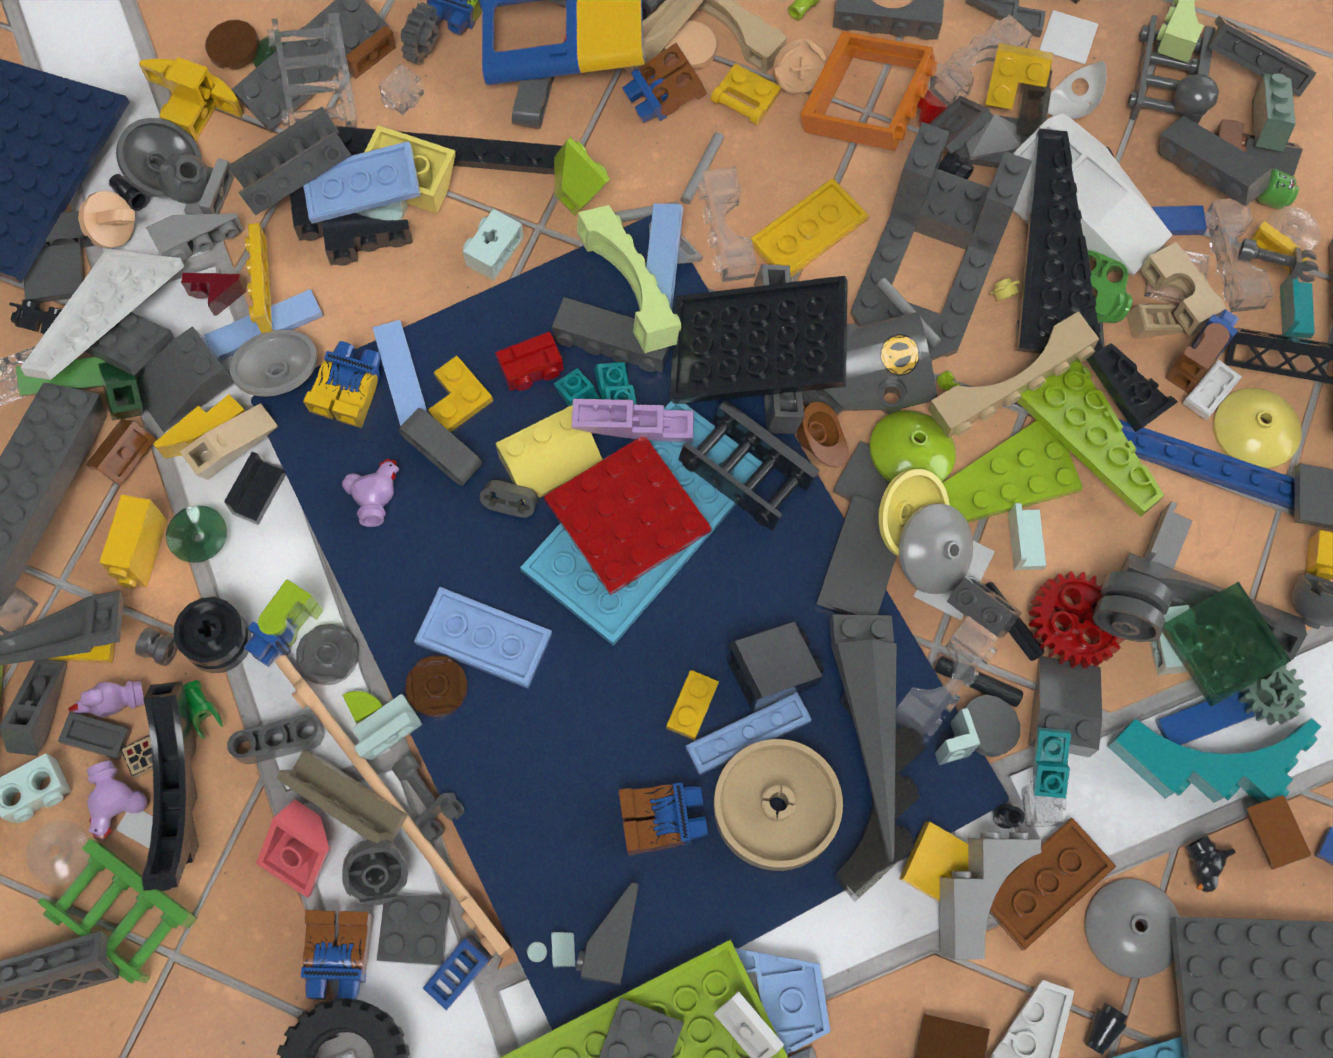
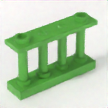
M90 838L82 848V850L90 855L87 859L89 862L56 903L41 898L38 904L46 909L43 915L56 925H60L63 922L82 937L92 934L91 929L123 889L128 890L129 887H132L139 893L136 897L138 901L108 937L106 957L120 967L119 975L132 984L135 980L147 983L150 977L140 968L173 927L176 929L181 925L190 928L197 917L163 891H144L141 880L143 875L104 845ZM107 868L115 874L111 878L112 884L83 920L79 922L66 911L98 871L103 872ZM156 906L164 912L160 917L162 921L130 961L127 960L115 949L146 910Z

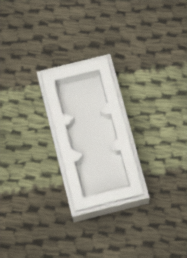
M1218 360L1184 400L1183 404L1207 420L1242 376Z

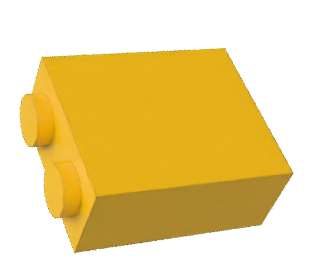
M121 494L99 561L108 571V575L114 577L117 580V584L125 588L135 589L136 585L148 586L168 521L149 499Z

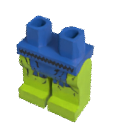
M427 0V4L437 9L436 15L439 18L436 25H439L442 19L447 20L448 29L458 35L465 28L473 29L475 20L482 13L479 0Z
M286 579L260 614L258 624L253 621L248 627L253 636L244 649L251 653L255 659L269 667L278 654L288 656L291 652L288 647L296 642L297 632L309 616L317 620L324 610L311 594Z

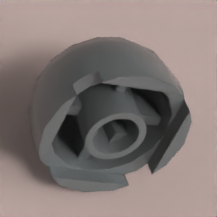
M1305 573L1304 576L1300 574L1292 591V604L1296 612L1303 617L1305 624L1315 629H1319L1321 625L1333 627V582L1312 574Z
M367 839L360 841L348 851L344 858L342 883L345 891L350 897L352 895L359 899V902L362 904L381 905L390 902L397 897L396 893L401 890L402 886L404 888L407 883L408 868L404 855L391 841L382 840L379 843Z

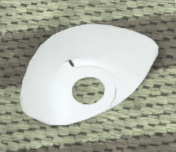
M1101 61L1088 65L1070 74L1039 103V108L1053 116L1064 112L1071 119L1080 118L1092 112L1098 106L1104 94L1107 80L1105 62ZM1083 78L1088 82L1089 89L1086 94L1076 95L1072 91V83L1075 79Z

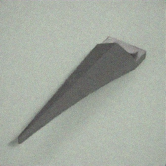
M121 591L88 596L38 621L1 635L0 665L88 653L95 646L120 642L124 603Z
M832 615L829 618L831 647L860 743L886 859L890 863L894 859L897 644L894 643L892 616Z

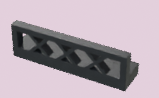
M1236 328L1238 331L1230 341L1225 365L1333 384V377L1328 376L1322 367L1333 360V344ZM1237 344L1248 345L1255 356L1247 361L1234 359ZM1256 347L1265 349L1259 353ZM1269 350L1279 351L1285 361L1277 366H1270L1261 355ZM1285 352L1293 353L1295 355L1289 358ZM1300 355L1309 356L1315 366L1306 372L1298 371L1292 360ZM1316 358H1322L1326 360L1319 363ZM1258 359L1261 364L1253 363L1252 361ZM1285 364H1288V366H1289L1291 369L1281 368V367L1284 366ZM1318 369L1321 375L1312 372Z

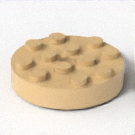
M763 740L739 751L724 767L715 790L713 803L714 817L717 829L725 844L740 859L765 870H792L816 859L833 840L842 818V791L831 766L813 749L791 740ZM776 797L784 800L786 804V809L779 811L778 814L771 808L769 803L772 798Z

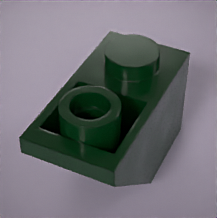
M107 362L99 363L98 367L111 420L115 421L141 416L143 407L135 376Z

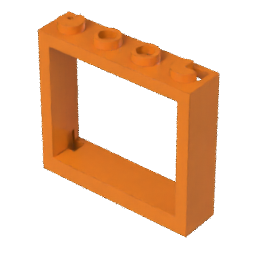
M842 31L800 113L804 131L806 133L895 151L900 140L903 141L906 136L907 125L910 119H914L916 115L917 104L920 98H923L926 94L927 83L930 77L934 76L937 71L938 62L935 61L933 47ZM853 57L917 69L888 128L825 115Z

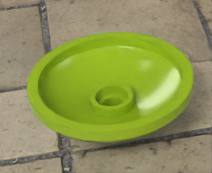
M904 410L885 416L875 426L869 441L871 460L877 471L889 482L900 473L909 469L930 471L943 482L949 476L955 464L956 450L952 437L947 438L935 419L921 412ZM914 438L920 440L922 443L916 442Z

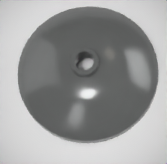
M145 118L133 122L122 132L116 147L118 166L128 182L139 191L157 198H170L164 193L158 180L160 167L168 157L177 153H187L202 160L200 150L189 133L177 124L160 118ZM151 163L158 165L159 169L153 168ZM184 165L179 169L181 175L185 178H194L196 176L195 170L190 166Z

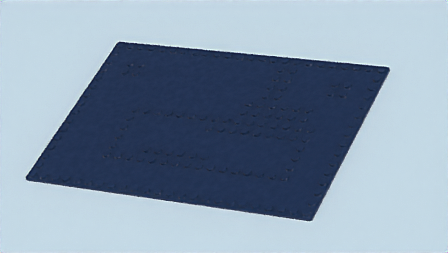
M652 215L623 227L626 234H630L637 253L642 254L645 266H647L650 239L649 224L652 221ZM584 246L403 327L428 414L429 408L449 395L435 378L434 371L455 356L459 357L493 398L492 403L451 432L475 453L483 464L463 486L450 479L398 432L400 423L382 360L378 369L381 379L379 384H377L362 428L337 421L336 417L333 420L308 411L303 400L307 392H311L321 365L315 367L313 373L303 384L290 392L269 397L254 395L251 398L253 407L261 403L279 426L267 436L393 699L400 694L407 697L405 691L406 677L413 667L416 666L417 662L433 655L444 656L416 645L414 642L439 587L552 631V636L528 689L452 659L464 670L468 682L467 696L463 704L452 714L441 718L427 717L417 712L412 706L423 725L410 733L439 795L442 793H454L455 799L464 807L465 812L457 820L454 817L452 822L552 1030L728 940H731L734 948L739 949L909 857L925 822H931L951 834L992 812L997 806L1006 804L1009 800L1007 792L986 757L976 751H973L969 757L942 765L938 764L935 755L936 751L945 740L955 738L951 721L958 714V710L886 590L878 615L892 616L894 643L897 644L894 859L890 863L887 861L860 743L831 647L829 618L832 615L846 614L816 604L845 520L818 475L807 492L800 487H796L777 509L783 515L773 532L767 527L759 525L753 516L736 505L614 646L521 572L520 567L555 530L560 522L544 501V496L538 498V504L533 514L526 518L493 511L482 505L480 493L488 481L499 480L514 484L498 456L496 443L569 407L555 388L554 383L577 368L592 383L596 394L601 398L594 368L597 364L619 362L606 355H592L580 347L563 346L557 340H554L563 360L564 371H561L559 376L552 380L546 381L543 378L535 381L526 390L518 391L515 389L509 391L498 366L495 352L550 332L553 337L552 325L563 297L635 319V312H639V306L635 293L627 279L611 262L594 251L587 252ZM693 263L677 264L672 307L673 314H675L676 296L709 292ZM376 340L355 349L353 359L361 360L365 349L379 353ZM673 345L662 373L658 371L648 372L641 369L638 365L629 362L625 363L628 383L633 385L637 405H663L665 408L670 403ZM763 395L726 399L766 429ZM725 399L685 404L716 427L717 424L713 420L718 407ZM592 433L602 460L636 440ZM726 433V435H727L729 438H731V439H732L733 441H735L737 444H740V442H739L738 440H736V439H735L734 437H732L730 434H727V433ZM771 433L810 462L794 434ZM749 451L750 454H752L762 463L764 462V460L760 458L758 455H756L754 452ZM386 459L395 460L399 471L396 473V478L393 481V497L383 506L386 513L384 522L375 527L361 525L357 515V511L361 506L357 504L351 494L344 490L342 481L348 474L352 473L360 476L375 473L380 468V462H384ZM772 469L753 492L768 502L788 478L778 470ZM491 492L493 493V498L498 499V497H496V493ZM520 499L522 501V505L527 506L525 505L524 501ZM795 622L798 629H803L807 634L810 645L807 647L812 657L817 656L824 672L821 673L823 677L820 684L798 694L812 719L811 722L777 739L801 743L813 749L826 760L834 771L841 787L843 812L838 831L833 840L816 859L792 870L771 871L750 865L736 856L725 844L717 829L713 807L714 795L718 779L727 763L699 776L686 750V745L753 714L726 661L729 643ZM690 670L719 681V685L695 740L666 729ZM675 783H683V787H701L703 806L686 809L688 819L706 818L707 836L691 840V845H681L628 856L619 789L631 788L633 790L673 785ZM776 797L769 801L771 808L776 811V814L786 809V804L781 798ZM631 883H637L638 893L621 986L582 979V971L576 970L579 951H586L587 942ZM552 932L574 933L575 966L553 967ZM534 942L544 944L547 949L546 957L540 962H533L527 954L528 947Z

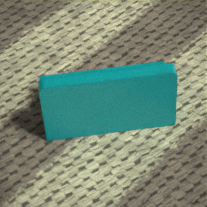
M1289 274L1280 285L1282 335L1311 339L1315 334L1312 283L1299 282L1298 276L1296 279H1293Z

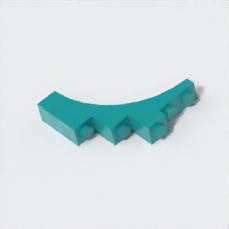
M1135 718L1107 747L1165 799L1174 793L1177 796L1181 795L1192 783L1213 803L1223 798L1228 801L1242 788L1259 804L1279 796L1286 797L1290 791L1287 789V786L1294 779L1287 773L1299 762L1296 758L1297 754L1301 750L1306 752L1318 740L1315 734L1322 726L1311 718L1300 724L1284 740L1275 745L1253 752L1219 754L1201 752L1178 745L1156 734Z

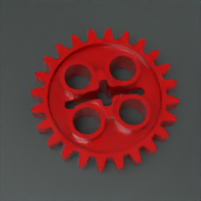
M1069 571L1065 578L1059 573L1053 580L1049 578L1043 584L1044 586H1041L1036 591L1038 596H1035L1030 601L1035 607L1031 608L1028 614L1036 618L1029 623V626L1038 629L1033 638H1042L1043 642L1039 647L1041 649L1046 647L1051 649L1048 654L1049 658L1058 654L1060 665L1069 659L1070 666L1073 669L1079 663H1081L1083 669H1087L1091 664L1097 667L1103 663V660L1108 661L1112 658V653L1115 654L1121 649L1119 644L1125 640L1103 630L1101 631L1100 627L1093 620L1094 613L1092 609H1096L1098 600L1102 598L1100 592L1103 583L1100 586L1096 584L1097 576L1095 575L1087 581L1085 572H1081L1076 578L1073 571ZM1064 596L1069 597L1072 600L1073 605L1067 603ZM1055 622L1060 623L1063 626L1064 631L1059 630L1056 627ZM1083 634L1090 638L1092 644L1084 640Z

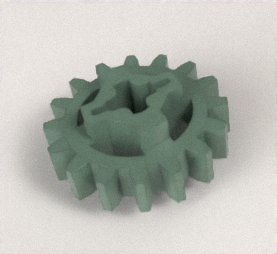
M1274 657L1266 661L1263 658H1259L1243 668L1244 672L1237 678L1242 683L1236 687V691L1242 692L1244 695L1238 701L1239 703L1248 704L1245 711L1247 714L1252 711L1257 713L1256 721L1258 722L1266 717L1268 725H1272L1277 721L1280 725L1300 714L1298 710L1305 706V703L1300 699L1307 695V692L1299 689V685L1304 683L1303 679L1296 680L1294 678L1297 672L1296 669L1288 671L1285 661L1276 665ZM1262 673L1258 681H1255L1256 676ZM1284 701H1287L1286 706L1283 709H1281V706L1284 704Z

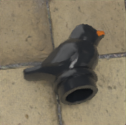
M1208 835L1193 841L1185 847L1189 853L1188 858L1193 861L1191 870L1197 878L1196 889L1208 893L1217 888L1219 883L1218 877L1224 869L1227 858L1236 853L1234 848L1224 851L1216 849L1215 842H1211Z

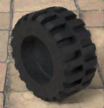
M335 998L331 1002H320L314 1005L313 1010L309 1012L304 1011L297 1017V1024L294 1027L289 1026L284 1035L287 1039L284 1045H279L276 1054L280 1055V1058H315L320 1046L329 1037L343 1032L354 1033L365 1039L373 1051L374 1058H408L407 1056L410 1055L409 1046L404 1042L403 1037L405 1035L401 1027L395 1024L394 1019L387 1012L365 1001Z

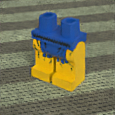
M339 341L333 352H326L325 361L319 369L311 392H307L303 402L311 413L333 420L336 417L337 421L362 428L377 384H379L381 379L378 370L381 357L378 352L365 349L361 360L353 359L356 351L355 347L350 343Z

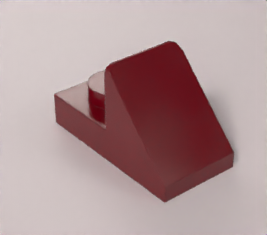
M182 273L181 283L188 296L197 299L208 297V306L214 316L220 314L246 293V286L240 274Z

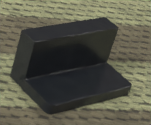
M252 451L224 503L233 515L259 525L286 476L284 470L263 462L259 454Z

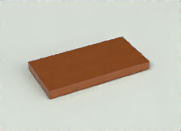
M1070 818L1041 844V853L1022 862L1007 876L994 897L989 914L1017 946L1024 951L1117 866L1073 818Z

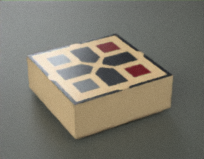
M150 735L121 748L133 778L136 779L153 770Z

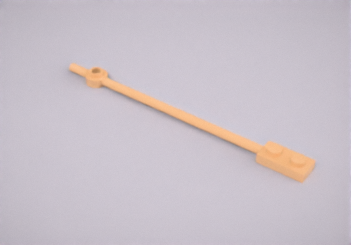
M286 655L280 656L275 663L296 691L291 695L301 708L309 706L372 790L407 814L366 759L359 757L353 742ZM408 815L402 825V829L465 911L461 914V917L471 930L476 927L480 929L485 936L480 942L491 956L497 952L501 958H504L512 951L511 947Z

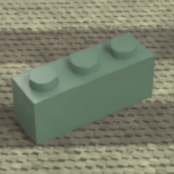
M1264 73L1252 100L1255 146L1283 152L1296 124L1291 78H1287L1282 74L1271 75Z

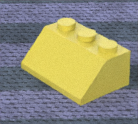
M378 125L365 152L409 141L412 146L421 196L406 200L407 204L437 214L448 192L456 154L455 150Z
M573 405L496 443L498 456L512 482L515 485L532 489L538 498L550 493L602 461L592 433L572 429Z

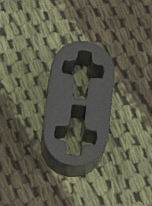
M491 480L482 489L480 501L482 505L490 510L526 518L533 514L538 504V496L530 488L499 480ZM491 492H495L498 499L493 498V493ZM520 499H524L527 506L522 505Z

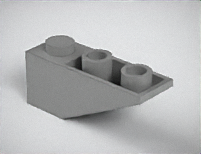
M236 213L171 215L146 227L161 256L181 258L182 262L186 258L196 253L207 251L213 245L232 239L238 233L244 231Z

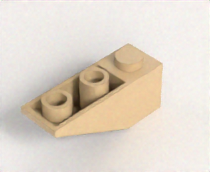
M260 403L204 433L181 450L180 453L197 476L209 480L279 426Z

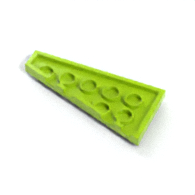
M1079 359L1071 363V367L1060 376L1056 377L1053 374L1046 378V383L1037 390L1031 391L1028 389L1021 393L1022 397L1017 402L1140 517L1161 501L1164 496L1148 467L1140 462L1135 453L1136 447L1132 441H1128L1122 432L1123 426L1103 392L1095 387L1091 380L1092 374L1087 366L1083 367Z
M1037 420L943 482L948 494L949 505L957 509L968 523L1009 512L1014 503H1021L1022 508L1075 494L1083 489L1068 449Z

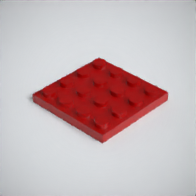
M639 437L544 496V501L610 596L711 533L712 530L647 437Z

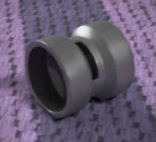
M147 627L142 631L135 646V654L143 658H154V661L162 666L169 665L178 650L174 636H163L159 630L152 627Z

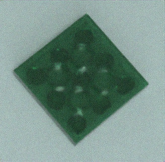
M1239 582L1165 622L1162 633L1210 707L1291 662V659Z

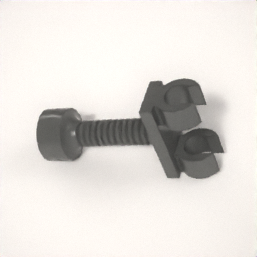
M1244 238L1238 253V261L1250 263L1252 259L1257 258L1266 262H1274V264L1288 266L1290 268V277L1296 279L1298 276L1303 282L1315 280L1313 275H1306L1303 271H1318L1317 264L1310 260L1302 261L1306 257L1317 260L1316 254L1313 251H1301V248L1295 247L1292 256L1282 255V253L1259 249L1256 245L1257 241Z
M407 755L393 765L392 771L399 781H408L426 807V810L414 823L417 827H420V832L427 840L431 841L433 838L437 840L444 833V830L435 818L442 812L449 820H452L454 817L457 820L465 812L464 807L455 799L454 793H442L435 799L417 774L420 765L413 755Z

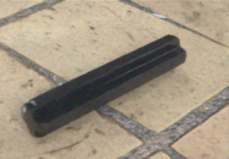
M993 582L985 584L988 588H990L992 591H994L996 594H998L1000 597L1006 600V598L1002 595V593L999 591V589ZM1019 617L1008 632L1029 660L1034 661L1042 656L1045 650L1039 647L1040 643L1036 638H1033L1032 632Z
M940 656L935 665L934 671L986 695L999 697L1013 707H1017L1021 703L1024 692L945 656Z

